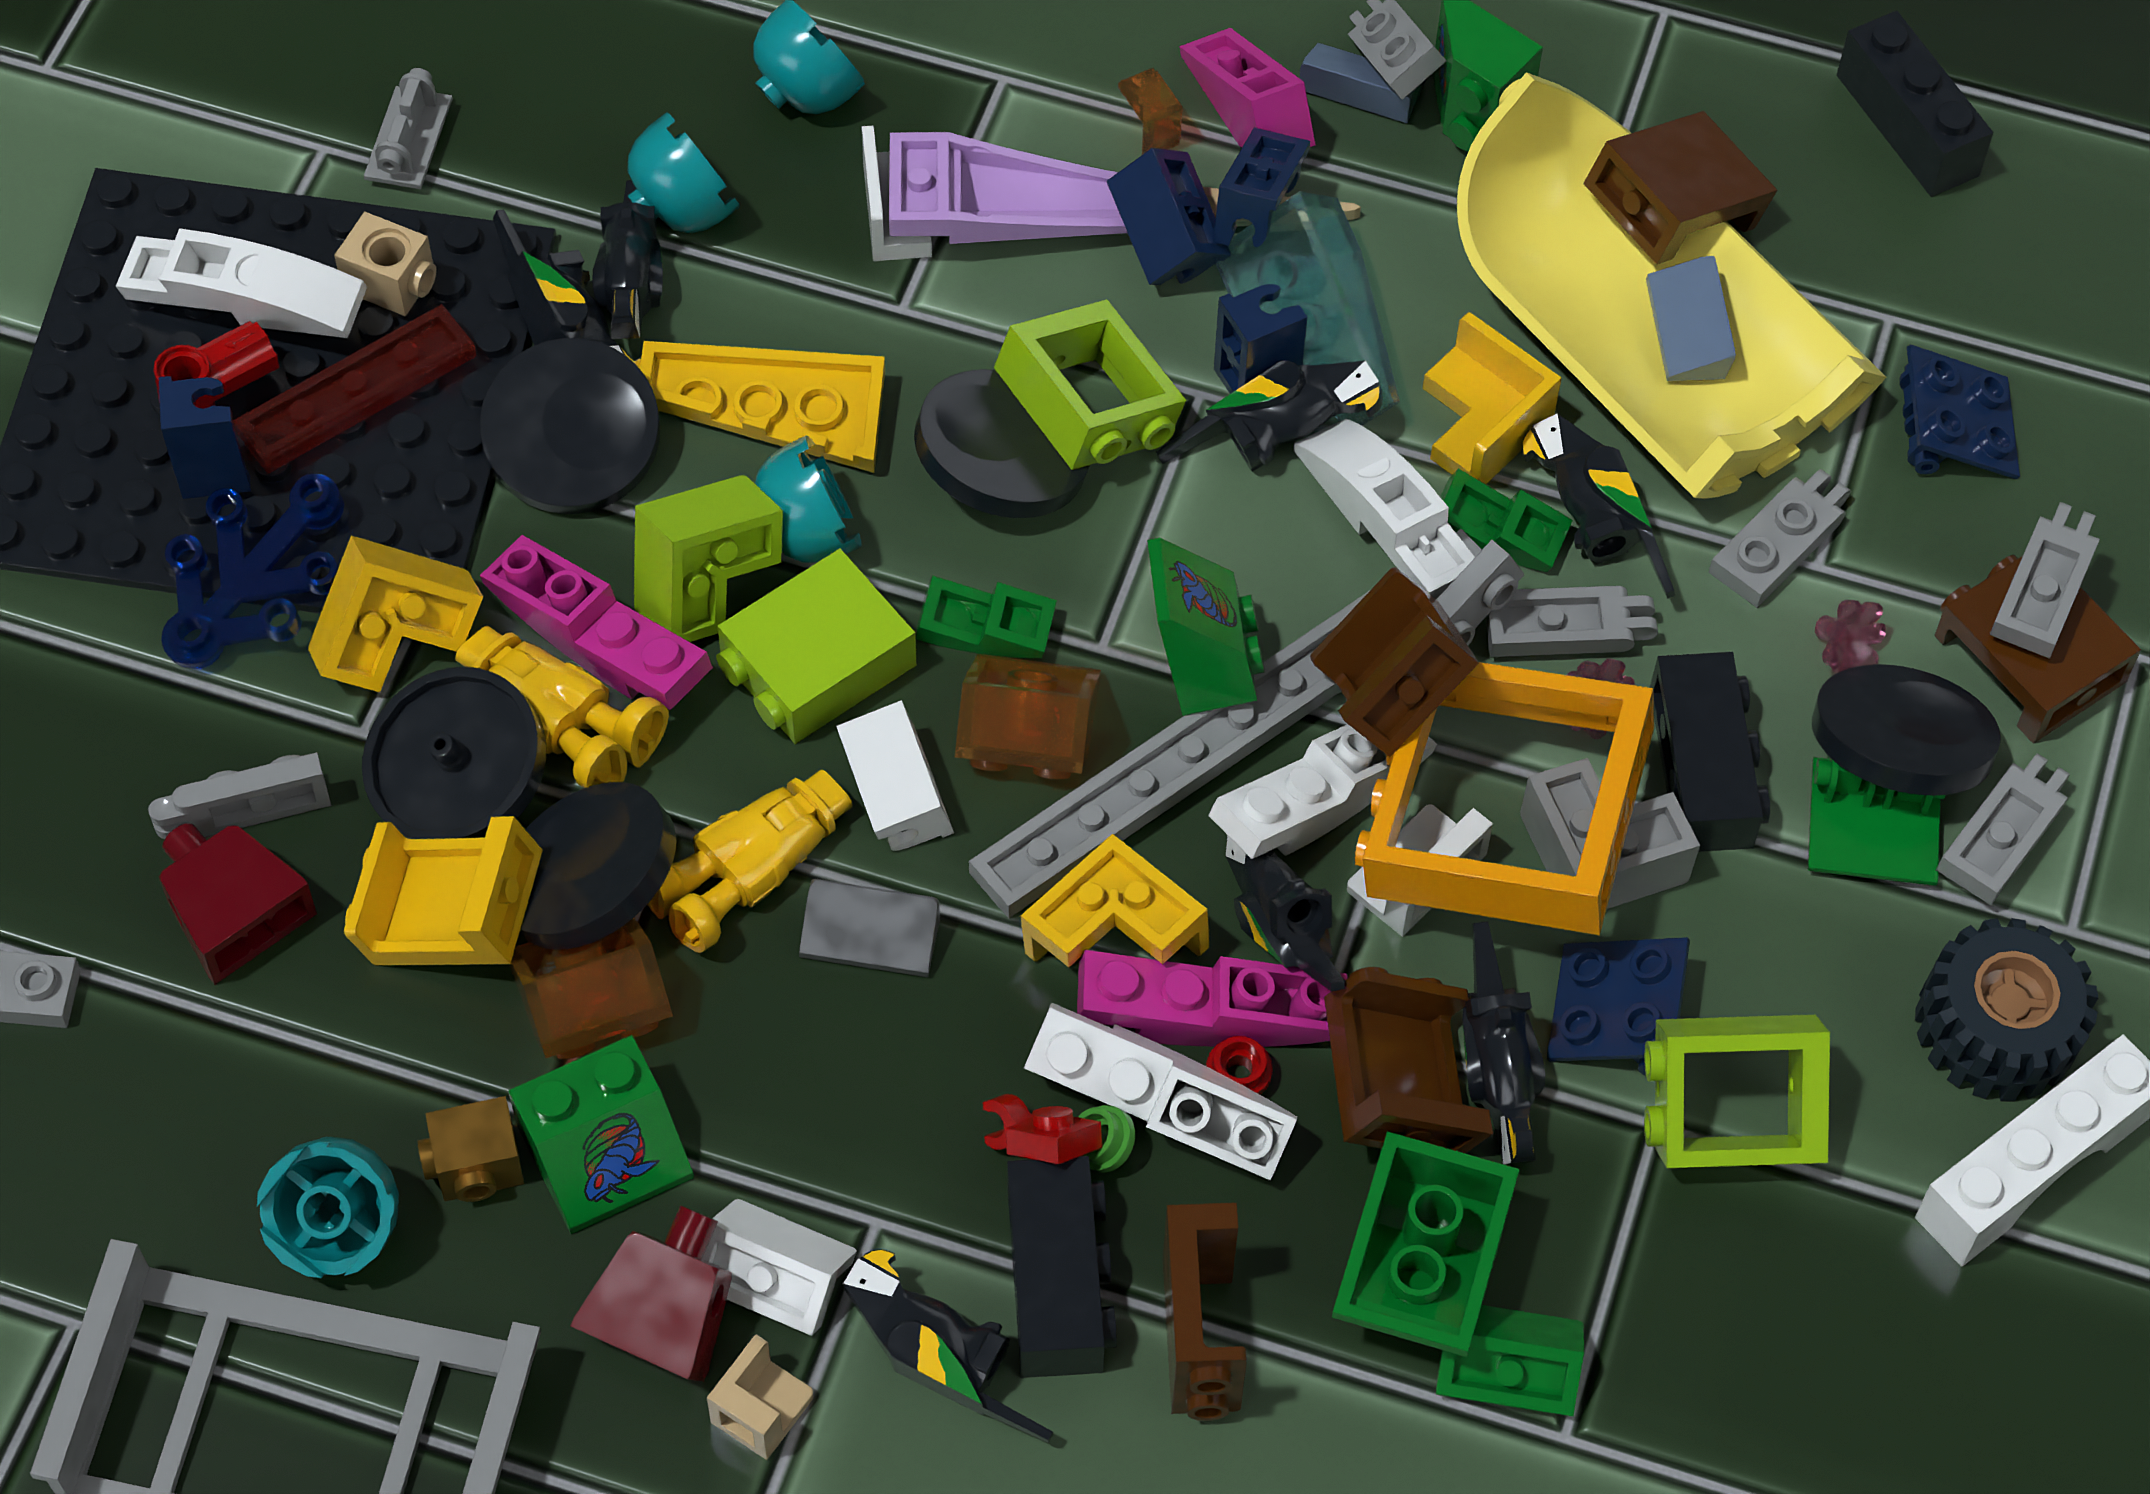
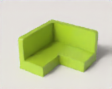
M745 475L636 505L634 556L635 611L689 642L718 634V625L726 621L727 579L781 563L783 510Z

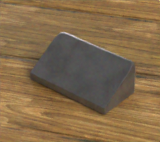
M812 879L808 891L799 956L801 958L928 977L940 923L939 900L924 895Z

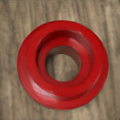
M1233 1036L1218 1043L1209 1053L1206 1067L1236 1081L1259 1095L1267 1089L1272 1078V1061L1268 1052L1257 1041L1246 1036ZM1240 1065L1246 1067L1251 1074L1245 1078H1237L1229 1075L1227 1070L1232 1066Z

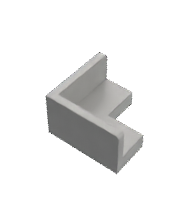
M1588 758L1528 776L1520 816L1547 872L1576 876L1601 784ZM1673 792L1634 804L1607 909L1685 884L1689 881L1700 844Z

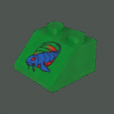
M1441 0L1435 48L1446 59V62L1433 72L1442 133L1449 137L1457 147L1469 151L1478 132L1499 106V99L1504 90L1514 81L1521 79L1526 72L1538 76L1543 47L1470 0Z
M1160 537L1147 540L1157 621L1182 715L1185 716L1257 701L1254 675L1265 673L1258 636L1248 637V633L1259 631L1252 595H1239L1233 571Z
M632 1035L508 1090L516 1125L570 1234H574L694 1178L692 1168L662 1092Z

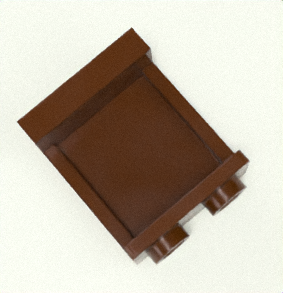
M1704 111L1606 141L1583 183L1656 265L1672 260L1689 233L1728 220H1732L1742 232L1755 229L1778 191Z
M2010 555L1991 570L1987 579L1973 588L1969 585H1963L1944 600L1940 607L1942 616L1934 636L1942 645L1959 637L2024 706L2017 727L2034 744L2125 684L2141 649L2081 587L2078 590L2050 658L1991 636L1990 632L2023 557L2017 558L2015 555Z
M1396 567L1391 568L1310 655L1314 666L1332 679L1345 696L1347 701L1338 710L1343 720L1389 757L1394 754L1479 664L1440 603Z
M1365 967L1349 975V978L1345 980V989L1330 992L1324 997L1344 1142L1382 1149L1388 1131L1467 1153L1493 1135L1490 1111L1462 1104L1450 1020L1453 1015L1465 1007V1002L1469 1000L1467 989L1442 984L1440 980L1435 978L1415 979L1389 974L1387 970L1380 967Z
M1237 1203L1167 1205L1163 1249V1276L1171 1414L1187 1413L1188 1417L1194 1420H1217L1227 1416L1229 1412L1241 1410L1247 1365L1246 1348L1243 1346L1207 1347L1204 1344L1200 1284L1232 1283L1238 1235Z

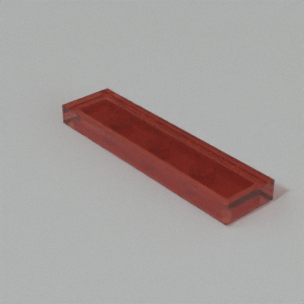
M441 304L233 420L236 433L267 474L473 359L477 356L475 345Z

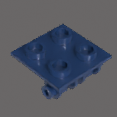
M1911 344L1907 346L1908 364L1900 375L1899 382L1904 393L1905 402L1902 408L1903 417L1906 419L1904 421V429L1909 436H1912L1908 439L1909 450L1907 458L1908 462L1915 466V471L1919 474L1935 473L1940 468L1939 463L1948 457L2018 479L2020 472L2008 377Z
M1689 938L1564 943L1547 1060L1551 1062L1634 1059L1639 1064L1638 1071L1646 1075L1644 1062L1646 1041H1655L1656 1019H1680L1690 945Z

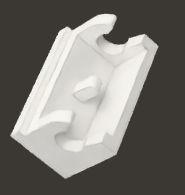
M902 700L836 726L878 840L888 837L891 850L898 851L938 836L944 838L954 834L916 728Z

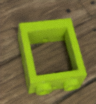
M1107 299L1010 325L994 369L1071 470L1095 463L1106 464L1118 456L1145 448L1148 450L1159 448L1173 436L1175 425L1186 402L1184 396ZM1096 360L1130 404L1093 414L1061 373L1060 369Z
M1816 1014L1656 1019L1655 1041H1646L1644 1051L1646 1078L1648 1082L1655 1081V1106L1645 1107L1644 1132L1647 1146H1655V1150L1666 1168L1828 1163L1830 1031ZM1789 1050L1788 1135L1684 1138V1053Z

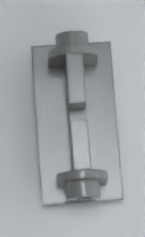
M413 68L410 70V73L402 76L399 86L395 87L365 170L364 180L416 189L422 188L453 99L452 95L436 93L435 86L432 83V75L428 71L421 68Z

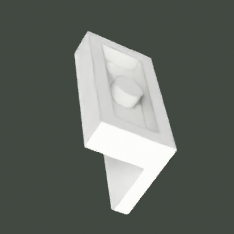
M862 126L863 167L873 261L932 257L931 236H890V151L876 152L874 126Z
M1429 804L1400 830L1395 847L1481 861L1487 855L1493 823L1473 808L1456 824L1434 805ZM1363 867L1347 883V892L1402 937L1432 909V907L1367 897Z
M735 1199L713 1217V1219L718 1221V1224L702 1259L732 1272L727 1300L812 1336L822 1325L836 1279L853 1264L857 1250L748 1202Z

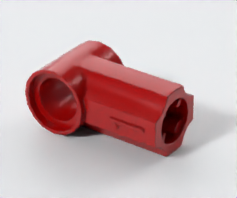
M249 321L198 348L190 345H176L160 353L154 362V376L158 398V377L171 376L172 381L205 377L214 378L222 382L224 393L216 396L204 395L194 402V406L198 408H209L212 405L215 406L216 400L278 369L279 362L268 335L257 322L252 323Z

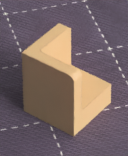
M756 1334L707 1396L711 1424L768 1460L813 1400V1390L810 1386L773 1363L770 1359L768 1342Z

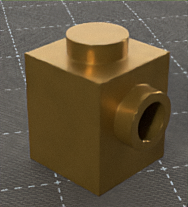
M506 1096L425 1113L430 1138L417 1140L425 1180L438 1178L444 1202L454 1199L464 1202L480 1201L492 1196L496 1190L524 1184Z

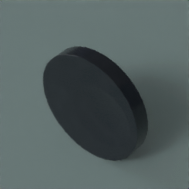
M562 338L546 341L524 350L511 359L498 372L489 386L483 401L480 416V433L487 459L494 474L514 496L526 504L547 512L579 514L595 511L617 502L641 482L650 469L657 453L660 440V417L653 390L645 375L632 360L615 348L597 341L582 338Z
M970 370L942 380L926 396L916 421L914 430L917 455L930 477L944 491L958 501L992 515L1009 518H1032L1055 512L1067 505L1077 495L1090 467L1088 465L1074 470L1070 469L996 370Z
M1862 665L1834 674L1822 685L1812 715V730L1817 742L1837 764L1870 783L1908 794L1948 795L1963 792L1977 786L1990 774L2001 741L1999 726L1994 716L1980 700L1967 690L1937 675L1897 665Z
M453 667L426 674L395 694L378 714L369 731L362 757L363 783L368 799L377 814L385 822H392L408 839L485 838L491 817L514 816L517 819L536 794L546 763L547 746L544 728L539 715L527 698L508 680L493 672L473 667Z
M608 782L589 786L564 797L550 806L525 829L543 849L519 933L528 942L541 948L554 950L572 949L591 944L612 934L643 910L665 881L673 863L676 850L674 824L670 816L651 793L640 786L626 782Z

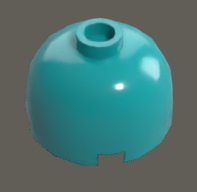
M785 0L768 16L758 29L753 43V59L763 76L755 84L778 109L787 102L801 113L820 114L834 110L849 100L865 85L864 79L831 38L828 40L815 27L817 23L793 0Z
M666 112L649 125L635 140L628 155L627 171L636 188L635 191L628 195V198L632 203L654 206L656 219L659 218L674 231L684 233L704 231L723 221L737 210L740 205L735 197H731L723 202L718 193L727 187L685 132L683 134L680 133L674 138L666 129L675 122L674 118Z
M807 435L785 445L770 455L758 470L755 484L783 510L782 552L786 556L802 563H817L839 548L845 554H848L862 547L859 533L847 537L844 530L846 527L841 518H853L852 513L824 457L821 456L811 461L806 450L810 449L815 443Z
M326 1136L295 1146L269 1169L257 1196V1206L260 1204V1218L263 1223L260 1231L264 1243L282 1264L308 1277L322 1278L324 1274L339 1275L342 1273L349 1275L360 1271L384 1249L396 1226L398 1217L399 1192L391 1170L375 1151L353 1139Z

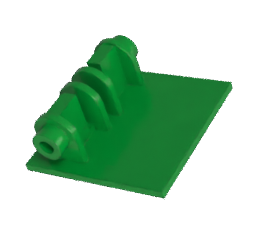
M1813 757L1808 871L1937 886L1938 871L1936 869L1939 863L1940 799H1945L1946 795H1916L1894 791L1859 778L1841 767L1831 758Z

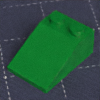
M1387 1131L1332 1312V1318L1467 1357L1510 1209L1519 1169Z

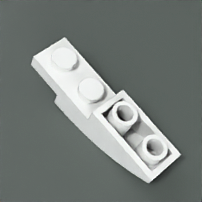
M179 229L175 240L136 236L116 284V288L126 300L231 312L240 325L251 321L252 323L257 322L261 328L348 338L367 290L363 280L311 259L238 238Z
M1345 418L1294 443V452L1357 533L1360 535L1369 531L1395 566L1435 599L1444 592L1475 558L1448 524L1449 507L1409 462L1370 430Z
M1347 724L1312 740L1302 759L1218 797L1208 816L1251 859L1276 847L1286 856L1333 830L1371 803L1376 780L1378 778L1387 779L1390 766L1387 765V755ZM1429 736L1421 763L1433 753L1437 746Z
M1054 1003L1050 1005L1024 1066L1029 1071L1146 1120L1147 1128L1269 1180L1273 1176L1297 1121V1116L1274 1102L1174 1050L1114 1024L1112 1029Z

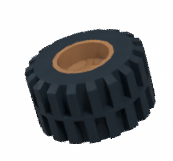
M1995 918L1984 920L1978 931L1970 925L1958 933L1954 942L1949 940L1942 949L1920 991L1919 996L1921 998L1915 1007V1021L1922 1022L1917 1032L1920 1045H1932L1933 1047L1927 1059L1936 1070L1944 1065L1951 1070L1947 1078L1950 1083L1959 1088L1963 1080L1975 1085L1972 1093L1974 1096L1986 1099L1991 1090L1994 1089L1999 1090L2000 1101H2015L2022 1088L2029 1099L2040 1095L2047 1084L2053 1087L2063 1078L2088 1040L2089 1033L2096 1023L2098 1011L2094 1010L2093 1007L2099 999L2097 986L2085 984L2092 973L2086 961L2075 962L2072 959L2076 949L2066 939L2061 944H2057L2049 938L2053 931L2042 925H2039L2035 932L2026 929V920L2011 918L2007 927H2002L1999 920Z

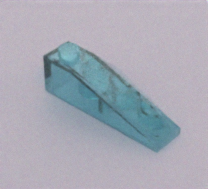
M1299 191L1280 204L1276 211H1273L1269 234L1261 246L1254 247L1252 237L1255 233V227L1251 224L1233 237L1228 246L1231 256L1224 261L1217 262L1215 265L1227 292L1232 297L1261 285H1279L1280 296L1274 301H1267L1260 305L1261 310L1265 313L1275 314L1281 311L1282 308L1296 305L1301 306L1308 317L1303 365H1322L1366 360L1379 380L1382 389L1383 402L1379 411L1370 418L1367 417L1366 411L1341 413L1334 416L1338 421L1346 418L1364 426L1398 404L1400 400L1362 252L1338 198Z

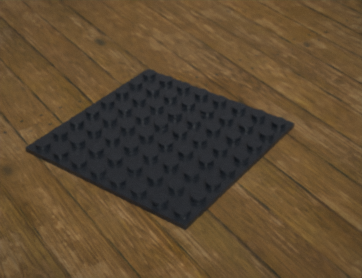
M95 168L0 445V569L321 614L351 535L467 570L493 473L480 433V416L483 401L489 386L498 372L516 355L526 350L530 336L508 280L511 271L494 221ZM364 211L428 236L433 264L436 266L435 281L429 293L423 298L418 297L406 316L362 300L348 338L262 328L268 335L269 341L278 356L279 368L215 401V406L231 408L233 424L245 466L250 475L251 491L182 499L161 431L160 403L154 376V362L158 355L167 348L176 345H190L198 348L241 325L231 312L126 300L116 288V284L136 236L175 240L179 229L207 232L270 246L337 269L334 255ZM511 223L529 255L542 260L552 253L556 239L555 228Z

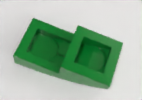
M1459 468L1448 479L1440 496L1449 507L1448 524L1455 532L1462 529L1481 549L1493 540L1513 558L1517 565L1543 572H1548L1553 567L1573 521L1521 489L1509 499Z
M932 575L927 586L915 632L916 640L982 655L1011 658H1042L1057 600L997 582L991 594Z

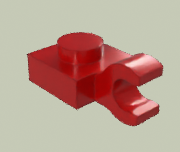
M1003 1094L983 1102V1110L997 1113L1004 1124V1129L984 1136L985 1144L992 1149L1002 1150L1006 1148L1008 1155L1061 1164L1102 1148L1101 1121L1074 1117L1071 1108L1048 1106L1038 1108L1031 1114L1025 1103L1013 1094Z

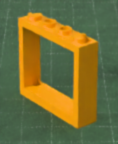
M1479 662L1439 706L1614 732L1576 876L1395 847L1437 710L1436 708L1391 757L1386 756L1387 765L1390 766L1387 779L1378 778L1374 785L1371 799V816L1375 818L1371 831L1362 830L1360 832L1355 852V865L1363 866L1367 897L1600 935L1654 731L1653 688Z

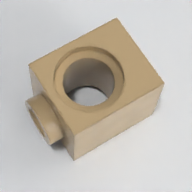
M365 211L334 255L338 270L361 279L366 284L367 290L363 300L403 316L408 314L418 297L423 298L429 293L436 277V266L433 264L428 236Z

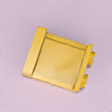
M514 816L491 817L485 838L408 839L392 822H378L370 846L364 853L363 869L353 901L346 911L344 934L373 965L511 964L543 849Z

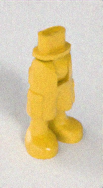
M484 626L465 641L456 653L455 659L462 666L493 672L508 680L527 698L542 722L546 737V753L550 754L553 752L558 755L565 752L574 762L573 775L578 785L582 788H588L589 786L601 783L623 782L627 773V761L640 768L648 761L665 733L669 711L657 699L652 697L638 698L629 704L623 712L608 705L610 689L600 680L587 673L583 668L569 662L565 663L536 645L526 641L522 642L519 636L513 632L501 635L490 626ZM592 728L600 735L590 738L580 729Z
M819 770L804 782L794 778L787 783V789L784 786L761 796L739 811L734 810L721 815L717 821L709 824L693 837L695 853L679 862L672 863L665 881L647 905L659 919L669 915L672 932L683 945L694 952H704L717 943L721 934L720 922L736 904L742 907L747 905L750 907L755 906L776 887H779L787 878L789 871L806 860L807 856L823 838L836 830L834 820L853 806L849 795L826 771ZM710 877L723 879L701 896L692 893Z

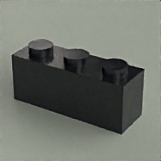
M1896 10L1848 30L1836 76L1930 197L1979 177L1994 132L1899 12Z
M1733 652L1658 656L1650 688H1653L1654 719L1667 794L1674 793L1700 844L1698 852L1753 849L1761 824L1769 822L1770 799L1766 785H1757L1754 768H1758L1760 762V745L1756 730H1747L1744 713H1748L1750 706V691L1747 677L1745 675L1737 676Z
M1079 1156L1061 1164L1034 1159L1007 1161V1192L1021 1378L1103 1373L1104 1349L1117 1347L1114 1306L1101 1307L1099 1285L1111 1284L1109 1243H1096L1094 1221H1106L1104 1181H1091L1089 1156Z

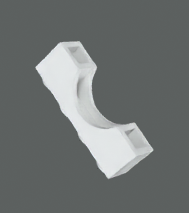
M2122 1034L1931 1183L1915 1219L1963 1267L2007 1232L2037 1197L2067 1170L2098 1150L2107 1153L2150 1119V1060Z

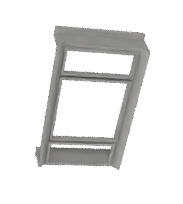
M111 1239L30 1472L33 1479L47 1481L55 1494H174L229 1323L233 1322L419 1361L379 1494H404L441 1367L445 1366L496 1377L462 1493L495 1494L541 1335V1329L537 1326L512 1322L508 1340L505 1341L156 1269L148 1266L138 1244ZM144 1304L206 1317L150 1488L87 1475Z

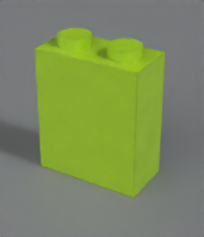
M841 548L718 625L720 653L716 655L722 672L734 686L743 684L754 696V705L763 721L773 730L780 727L794 744H797L917 666L916 635L914 630Z

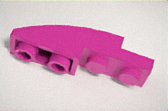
M521 535L480 574L483 584L528 626L592 675L631 700L640 692L647 697L657 699L666 708L671 710L713 668L706 651L616 601L609 583L524 535Z
M1085 950L1079 960L1077 1014L1105 1025L1114 1026L1116 1024L1121 1027L1134 1028L1135 1033L1160 1044L1215 1047L1218 1043L1233 1036L1252 1038L1263 1047L1311 1044L1330 1041L1324 997L1331 991L1302 969L1295 966L1285 968L1280 964L1220 956L1212 968L1169 961L1161 964L1155 959ZM1340 973L1343 979L1346 980L1347 974Z

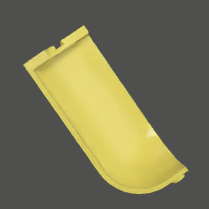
M1526 72L1521 79L1514 81L1504 90L1499 99V106L1478 132L1465 158L1457 193L1458 226L1465 252L1472 267L1486 286L1694 498L1707 499L1731 494L1738 491L1742 482L1739 479L1754 471H1757L1763 478H1766L1799 457L1800 449L1796 446L1799 442L1821 425L1829 433L1833 431L1887 378L1727 221L1687 234L1674 258L1656 265L1583 184L1606 141L1631 134V132L1576 93L1559 84ZM1714 256L1734 342L1735 360L1725 379L1667 381L1646 277L1650 273L1699 257Z

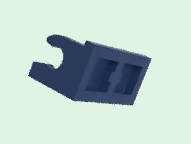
M1253 128L1219 186L1213 242L1229 246L1237 229L1236 220L1246 219L1255 227V233L1252 237L1254 247H1259L1264 243L1270 231L1273 211H1276L1285 193L1291 192L1300 178L1301 165L1310 148L1309 140Z
M1151 148L1106 181L1149 285H1161L1172 279L1175 275L1179 283L1183 284L1199 276L1217 262L1224 261L1231 256L1227 245L1213 242L1216 217L1188 152Z
M1265 284L1235 297H1232L1230 293L1219 297L1214 370L1230 394L1280 361H1291L1297 365H1303L1308 317L1301 306L1296 305L1282 308L1281 311L1275 314L1265 313L1260 308V305L1264 302L1274 301L1280 296L1279 285Z
M171 376L158 377L161 431L182 499L251 491L250 475L246 469L233 424L231 408L212 405L209 408L202 409L194 406V402L201 396H216L224 393L222 382L208 377L172 381Z

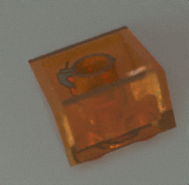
M977 654L962 683L955 757L970 759L972 767L988 771L1006 770L1008 764L1033 767L1035 775L1049 779H1066L1071 776V772L1082 774L1088 757L1101 670Z
M635 917L612 934L581 947L554 950L541 948L530 942L515 947L512 961L509 965L536 1041L545 1058L555 1055L559 1059L579 1057L593 1050L597 1041L618 1034L623 1038L630 1035L633 1037L642 1036L655 1030L659 1025L658 1021L673 1016L652 944Z

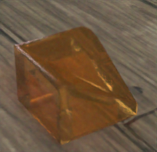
M1150 68L1118 83L1119 90L1143 123L1142 155L1151 148L1168 150L1178 146L1181 140L1182 105L1158 71Z

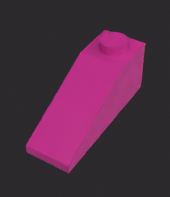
M1232 28L1179 46L1182 59L1240 147H1243L1254 127L1309 140L1310 147L1315 146L1304 81Z

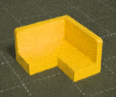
M1466 313L1459 320L1455 347L1424 375L1422 389L1461 416L1432 445L1430 459L1451 475L1459 468L1482 483L1487 484L1522 450L1523 437L1527 431L1531 430L1534 424L1555 415L1562 377L1474 314Z
M351 535L309 642L308 650L320 676L380 692L402 636L457 652L467 639L483 595L469 571L463 568Z
M1111 834L1020 915L1025 954L1034 962H1037L1047 952H1050L1067 967H1070L1083 955L1085 950H1089L1115 926L1161 964H1164L1183 945L1197 956H1201L1209 948L1208 909L1114 834Z

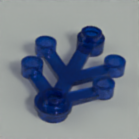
M308 474L301 477L291 489L289 496L291 506L246 558L243 524L247 519L248 510L238 492L228 488L219 489L209 496L206 502V512L216 527L221 586L205 605L200 572L205 569L208 558L200 541L192 535L184 534L173 538L167 544L165 557L176 574L178 613L165 624L161 641L167 656L175 664L192 669L205 668L213 664L220 657L223 647L226 645L267 638L284 642L298 634L301 628V618L295 606L289 600L283 598L272 599L265 603L259 615L229 617L243 602L309 591L317 595L329 593L339 568L334 557L329 553L322 551L313 552L307 555L298 567L275 571L270 570L306 528L325 529L335 524L341 517L344 510V500L336 483L331 478L322 474ZM323 491L319 499L311 502L305 501V498L310 494ZM224 505H236L235 510L227 516L218 515L220 508ZM187 550L196 551L191 560L177 562V558L182 552ZM320 567L330 568V572L326 577L319 580L311 579V575L316 569ZM279 614L290 615L284 625L278 627L270 625L275 616ZM202 629L197 639L183 641V638L191 631Z

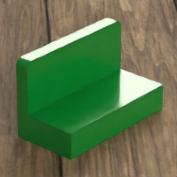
M1482 1305L1467 1357L1444 1350L1441 1351L1436 1395L1574 1416L1584 1357L1583 1322Z

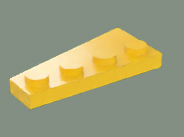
M654 341L643 342L640 370L647 378L653 390L658 411L782 447L807 435L815 443L810 449L806 450L807 454L817 457L823 456L824 459L872 473L875 472L885 379L884 356Z

